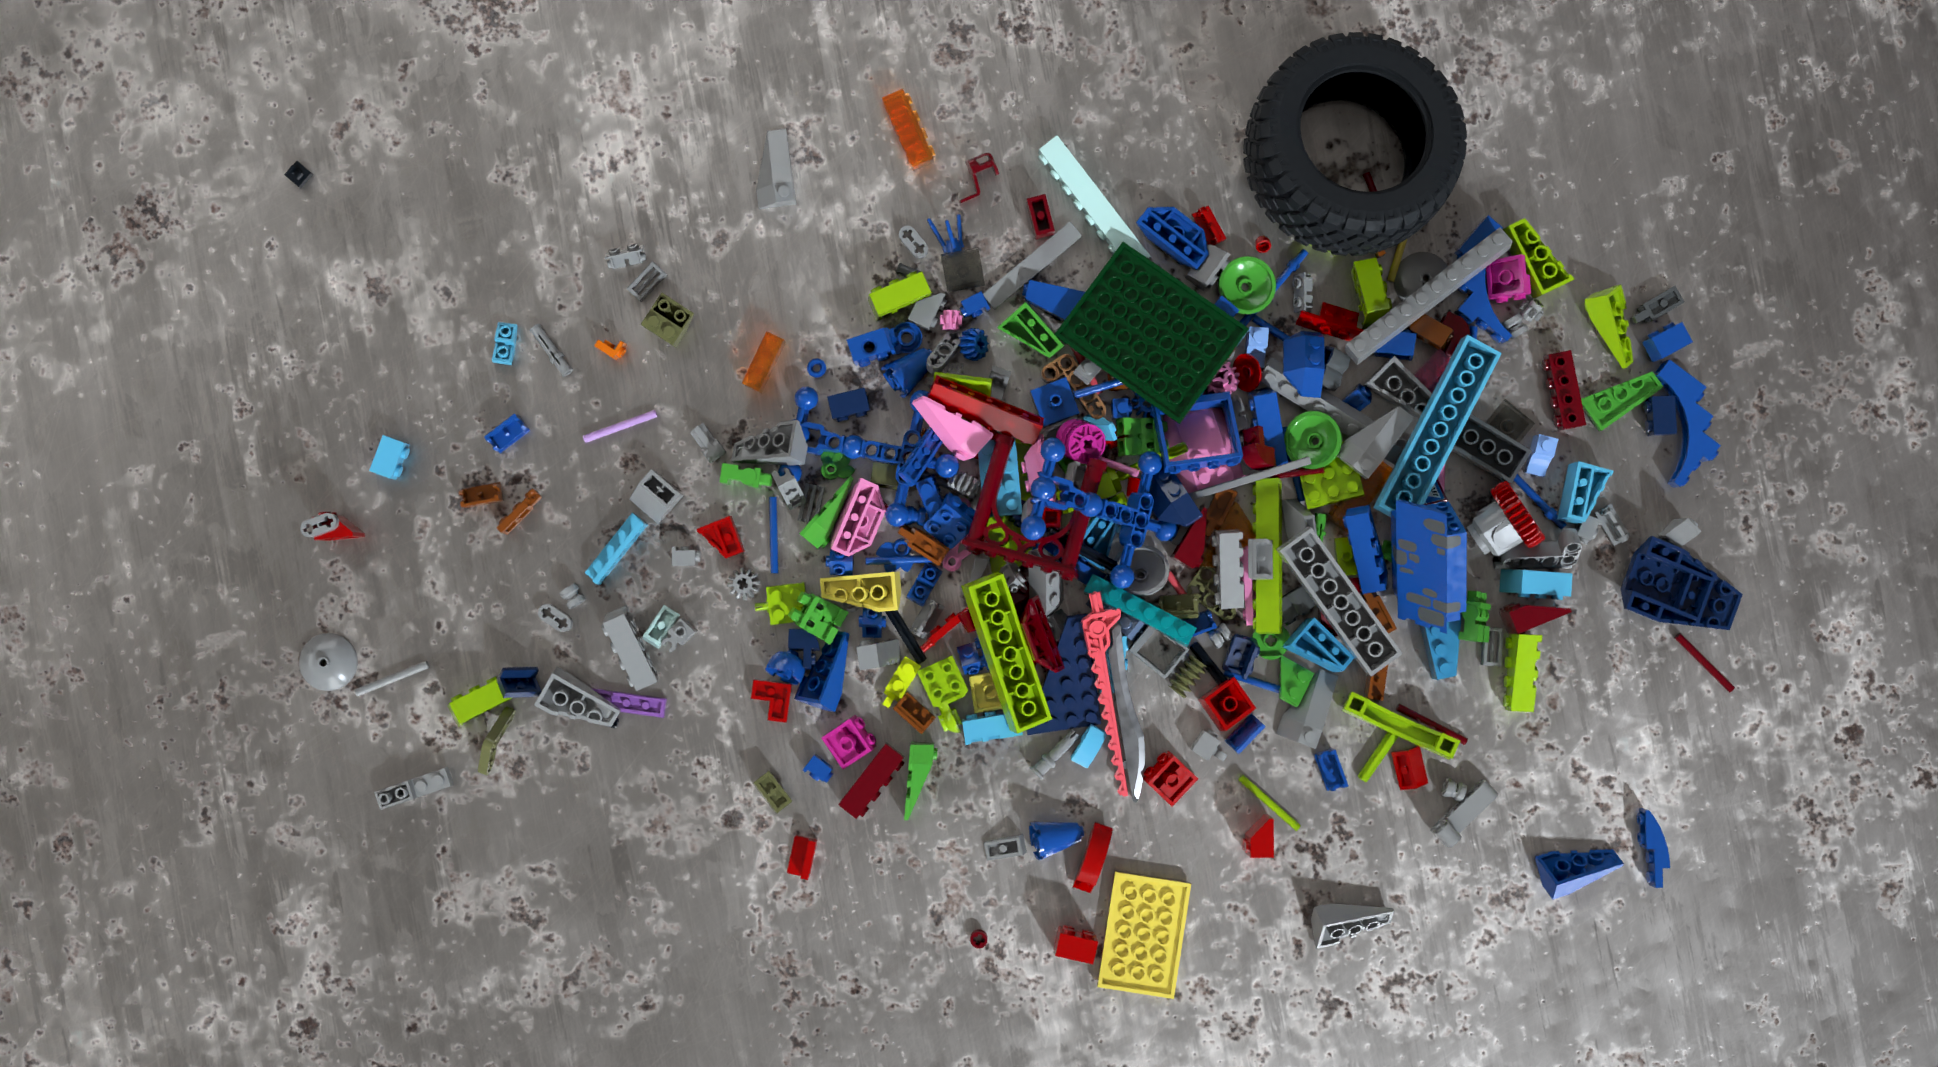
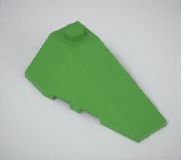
M911 741L904 820L909 819L933 760H937L938 748H934V743Z

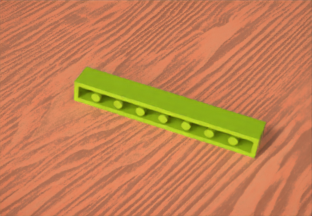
M1264 478L1257 480L1256 484H1253V495L1256 496V503H1253V514L1256 515V522H1253V533L1256 534V539L1273 541V579L1253 580V591H1256V598L1253 599V610H1256V618H1253V629H1256L1258 634H1282V557L1276 550L1282 545V481L1279 478Z

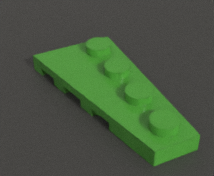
M1652 371L1582 398L1583 410L1597 430L1602 431L1663 388V385Z

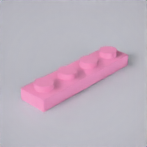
M1248 546L1243 548V556L1240 558V562L1242 561L1244 567V574L1241 577V581L1244 582L1245 601L1243 619L1246 620V625H1253V618H1256V610H1253V599L1256 598V591H1253V580L1248 578Z

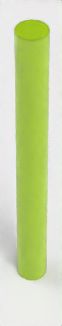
M1242 774L1239 777L1238 781L1295 831L1300 828L1301 825L1246 776Z

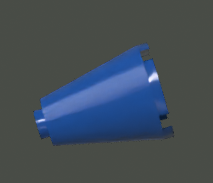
M921 348L881 368V370H885L883 376L895 392L897 390L901 392L899 396L903 398L908 396L928 372L926 365L927 358L932 353L930 349Z
M1034 821L1030 822L1031 826H1029L1031 846H1034L1037 850L1033 852L1037 860H1043L1081 842L1082 837H1084L1083 827L1079 826L1078 823Z

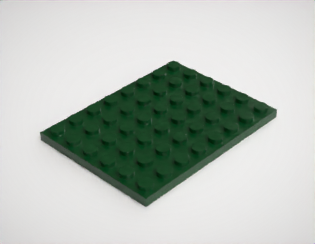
M1122 242L1054 335L1175 422L1181 424L1248 333L1249 328L1128 244Z

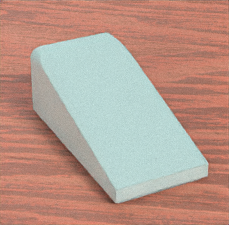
M663 605L644 633L643 640L659 649L662 641L669 634L667 631L676 623L680 614Z

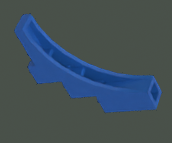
M1489 215L1486 216L1455 251L1454 254L1457 255V259L1499 227L1501 229L1503 227ZM1484 268L1458 288L1461 293H1467L1468 296L1454 313L1462 317L1467 324L1475 320L1476 325L1482 330L1486 329L1494 341L1504 343L1512 335L1500 323L1493 312L1487 295Z
M1669 359L1663 361L1654 374L1668 395H1675L1676 409L1682 427L1680 458L1673 475L1668 481V484L1675 488L1683 487L1689 481L1690 477L1688 476L1700 466V461H1712L1718 455L1719 451L1717 450L1721 445L1702 432L1710 427L1712 423L1710 421L1714 417L1696 403L1703 398V391L1706 389V386Z

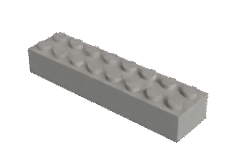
M1307 526L1276 549L1367 675L1373 676L1403 654L1312 527Z

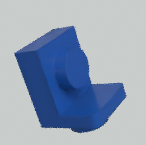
M1359 383L1356 389L1342 399V401L1361 411L1371 403L1372 393L1369 388L1363 387Z

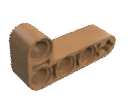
M1069 354L1059 356L1047 364L1041 372V378L1046 383H1052L1061 377H1066L1072 391L1092 386L1090 383L1086 385L1082 380L1080 384H1074L1071 381V377L1075 375L1073 372L1079 365ZM1061 360H1070L1071 366L1069 368H1063L1061 366ZM1047 369H1052L1055 372V377L1049 379L1045 376L1044 372ZM1093 393L1090 400H1084L1082 397L1077 398L1086 413L1092 418L1100 419L1105 416L1106 407L1097 393ZM1094 400H1096L1097 402L1094 403V406L1097 409L1101 408V416H1099L1098 414L1094 415V407L1092 405L1088 407L1087 405L1091 404Z

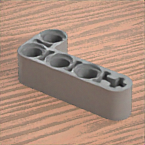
M1568 528L1560 533L1558 541L1541 542L1532 548H1528L1525 543H1520L1500 557L1502 565L1506 569L1568 567L1577 563L1582 545L1577 530Z
M1485 779L1479 781L1465 795L1462 802H1457L1430 831L1443 845L1448 848L1453 847L1462 837L1459 833L1495 800L1498 793Z

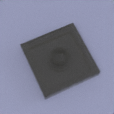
M978 247L941 254L948 293L985 286Z
M1506 399L1501 402L1486 421L1487 424L1519 443L1535 424Z

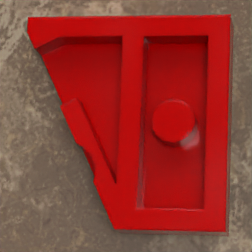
M732 516L696 529L725 558L745 552Z

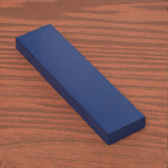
M930 426L897 473L910 487L916 484L943 443Z

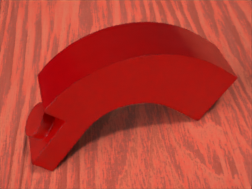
M1094 823L1081 866L1073 882L1074 888L1091 893L1101 873L1113 828Z

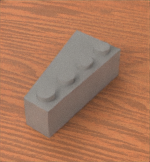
M625 605L607 613L601 627L605 636L609 635L612 641L610 646L613 652L619 655L620 659L618 662L622 670H626L628 674L627 680L631 687L634 686L635 690L638 691L658 682V674L649 654H644L643 652L645 650L643 640L640 636H636L634 620H629L627 616L629 609Z

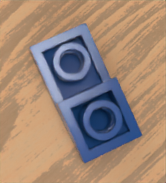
M925 563L906 598L923 607L943 571L929 563Z

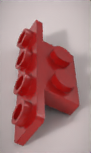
M1322 302L1319 315L1301 311L1296 320V325L1346 341H1351L1364 331V329L1357 328L1358 312L1326 302Z

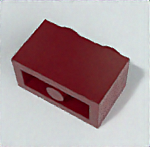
M1046 194L1027 198L1026 205L1035 240L1054 235L1055 229Z

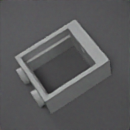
M1147 626L1128 650L1163 679L1171 678L1177 671L1175 668L1179 662L1183 663L1189 656L1187 652L1190 649L1164 635L1181 650L1164 671L1160 670L1138 652L1155 631L1152 627Z

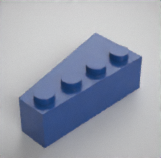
M1270 387L1247 392L1249 409L1252 415V427L1258 425L1263 427L1265 445L1275 449L1276 466L1288 463L1277 393Z
M1370 505L1347 509L1346 515L1343 517V523L1345 528H1348V541L1352 545L1353 559L1356 563L1362 594L1384 591L1387 585L1388 570Z

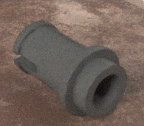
M899 263L896 274L906 277L911 272L917 271L919 273L921 271L918 270L919 268L914 269Z

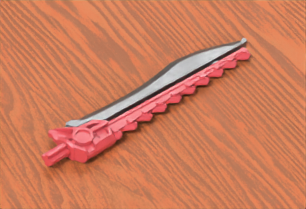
M1094 591L1089 593L1092 611L1081 620L1088 655L1095 658L1091 670L1093 673L1098 674V678L1094 685L1097 689L1102 690L1098 701L1100 704L1105 705L1101 716L1103 719L1108 720V724L1104 731L1107 735L1112 736L1108 747L1110 750L1115 751L1111 762L1113 765L1118 766L1114 777L1116 780L1121 781V785L1117 791L1120 796H1128L1125 769H1128L1132 799L1136 803L1141 792L1144 777L1145 740L1128 687L1121 623L1118 622L1121 617V609H1104L1100 592ZM1111 627L1113 644L1109 649V658L1126 760H1123L1106 658V650L1111 643Z

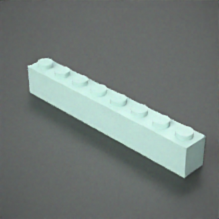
M1055 136L1042 146L1038 152L1039 160L1044 166L1048 165L1051 169L1050 174L1056 181L1059 179L1063 185L1061 186L1062 190L1067 196L1071 195L1074 199L1073 204L1079 211L1082 209L1088 224L1096 227L1098 237L1102 241L1106 240L1112 255L1121 243L1125 242L1150 259L1149 253L1061 139Z

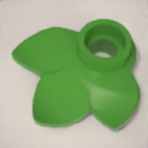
M823 452L821 454V461L823 463L821 474L828 480H834L837 477L849 478L855 472V469L848 465L851 459L840 452ZM832 467L834 472H828L827 469Z

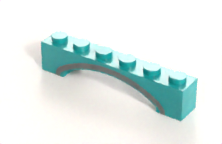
M1094 574L1084 590V594L1087 596L1094 591L1100 592L1102 603L1115 609L1120 608L1121 612L1143 622L1185 647L1188 646L1197 629L1191 624L1123 589L1117 588Z

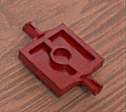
M967 607L956 615L953 612L945 619L947 622L942 627L937 625L930 631L931 636L920 646L921 650L925 653L932 646H935V643L961 622L958 615L969 608Z

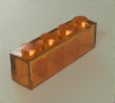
M900 89L882 97L883 105L912 170L915 171L934 163L933 156L936 154L932 145L928 146L925 140L928 136L924 127L920 129L918 124L920 118L917 111H912L910 106L912 100L909 93L905 94L904 90Z
M1382 461L1368 479H1364L1360 475L1365 496L1342 501L1338 505L1334 504L1328 512L1330 514L1328 520L1347 533L1348 528H1345L1343 523L1346 510L1370 505L1388 480L1393 468Z

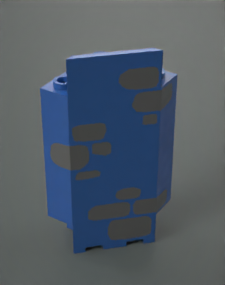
M1396 500V510H1391L1392 589L1397 597L1398 618L1402 620L1407 618L1415 620V624L1427 628L1434 626L1440 628V632L1447 634V622L1460 620L1461 612H1466L1467 532L1450 502L1419 505L1405 500Z

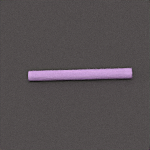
M652 410L583 435V439L587 443L658 416L656 411Z

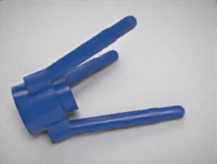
M957 214L958 240L953 237L949 221L945 220L950 239L946 241L947 245L931 219H927L944 253H948L949 257L963 253L962 248H964L960 214Z

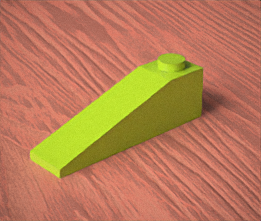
M1620 284L1591 294L1585 299V310L1623 369L1633 363L1631 340L1629 337H1626L1629 323L1628 320H1624L1623 310L1627 309Z

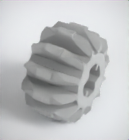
M958 470L954 476L950 477L947 483L951 490L970 499L977 495L981 484L976 478L961 470Z
M742 567L740 568V574L737 570L733 571L736 577H728L733 583L727 584V587H734L730 594H734L737 591L736 599H739L742 594L743 600H747V593L753 598L754 593L752 590L759 591V588L754 587V584H760V581L753 580L758 576L757 573L750 576L752 569H748L745 574V569ZM745 578L748 587L742 589V585L739 582L740 580L744 581Z

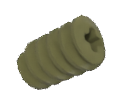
M1190 654L1188 657L1191 662H1183L1186 668L1179 667L1181 674L1174 673L1176 680L1169 679L1172 685L1169 687L1183 698L1187 697L1184 691H1192L1189 685L1196 686L1194 679L1201 680L1198 673H1206L1203 668L1206 666Z

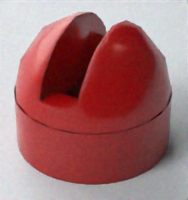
M1259 236L1256 239V250L1260 253L1270 250L1271 242L1267 236Z

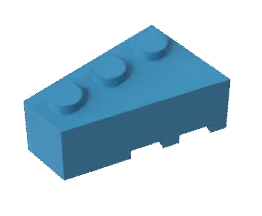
M1096 516L1092 517L1088 523L1083 544L1109 556L1118 524ZM1079 554V556L1086 559L1102 571L1105 570L1104 567Z
M1460 615V620L1447 622V634L1440 632V628L1434 626L1427 628L1419 625L1432 679L1440 680L1457 675L1460 641L1458 636L1461 629L1462 615Z
M1315 617L1305 619L1282 646L1333 673L1344 671L1354 659L1353 655Z

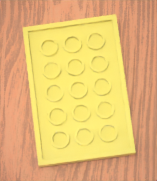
M1114 871L1097 987L1174 999L1191 883Z

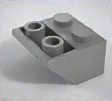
M1211 244L1207 246L1209 253L1207 258L1197 270L1191 268L1185 277L1202 291L1206 287L1209 289L1219 277L1216 273H1221L1230 262L1227 259L1230 253Z
M651 469L640 481L630 500L659 524L684 495L659 473Z

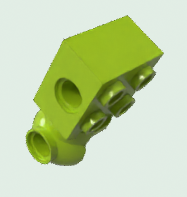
M953 655L917 671L933 707H938L941 715L938 718L944 731L949 730L954 733H961L959 728L962 725L960 716L956 708L951 709L949 704L964 697L968 692V688Z

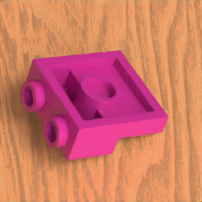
M1520 254L1499 258L1486 267L1489 299L1496 300V303L1508 302V298L1514 297V300L1526 299V295L1531 294L1530 275L1526 274L1525 255Z
M856 715L821 738L842 769H845L877 747L875 736L872 733L868 734L864 728V720L861 717L857 718Z

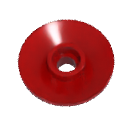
M1249 353L1240 354L1233 363V367H1236L1234 373H1239L1238 380L1240 382L1238 387L1243 391L1250 392L1255 390L1260 384L1261 367L1253 355Z

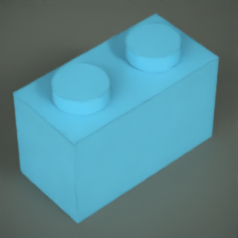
M382 435L369 471L396 480L403 471L402 463L409 455L410 444Z

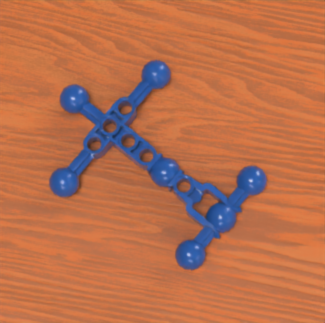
M809 386L798 389L794 400L798 406L796 419L793 420L800 422L807 443L810 439L809 429L820 431L821 434L817 447H808L807 453L821 455L823 452H840L850 459H857L859 457L865 459L866 456L873 461L897 465L896 480L898 481L895 500L893 504L887 507L885 518L894 527L904 525L909 519V510L905 506L909 485L901 481V477L897 473L904 465L906 455L912 453L922 438L921 430L924 418L912 402L919 397H927L929 392L918 390L912 394L910 406L914 413L911 427L905 433L902 447L876 441H867L858 435H850L848 437L842 435L841 437L836 433L828 432L821 424L807 422L809 411L818 403V394L814 388ZM912 435L918 436V441L915 444L909 443V438ZM839 439V445L832 448V440ZM871 446H876L877 448L874 455H868V449ZM889 450H895V456L892 459H887L886 457ZM943 454L938 458L933 457L926 468L935 469L939 476L950 478L958 472L959 462L954 455ZM780 465L778 469L780 476H784L786 474L784 468H788L796 481L800 480L802 470L799 465Z
M1052 437L1045 440L1041 445L1040 452L1043 459H1045L1042 471L1037 472L1039 477L1033 480L1031 484L1033 508L1031 515L1026 517L1021 524L1023 536L1029 540H1038L1044 536L1046 524L1042 519L1045 507L1056 510L1073 508L1074 510H1079L1087 517L1096 516L1100 519L1122 525L1119 543L1124 548L1120 564L1115 566L1110 573V580L1119 589L1128 588L1134 581V572L1130 568L1134 550L1143 545L1147 530L1153 531L1156 538L1163 542L1173 540L1178 533L1177 524L1150 518L1154 499L1149 493L1153 475L1160 472L1162 468L1160 455L1156 452L1148 451L1140 456L1138 467L1142 475L1138 491L1130 494L1127 506L1108 501L1107 499H1101L1094 492L1085 493L1075 488L1072 481L1053 476L1055 464L1063 459L1066 447L1058 438ZM1055 484H1057L1062 492L1060 493V500L1053 502L1050 499L1053 498L1056 492Z

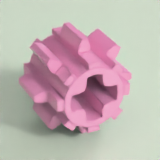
M943 310V315H940L942 330L959 331L963 318L960 315V311Z

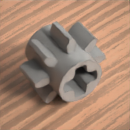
M1526 298L1519 307L1521 309L1520 315L1529 322L1533 319L1538 321L1543 315L1544 311L1541 309L1544 306L1536 298H1532L1530 301Z

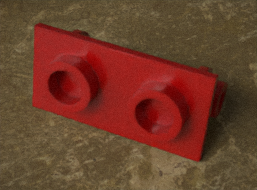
M1209 205L1198 209L1197 212L1192 214L1196 224L1204 230L1208 245L1214 246L1227 239Z

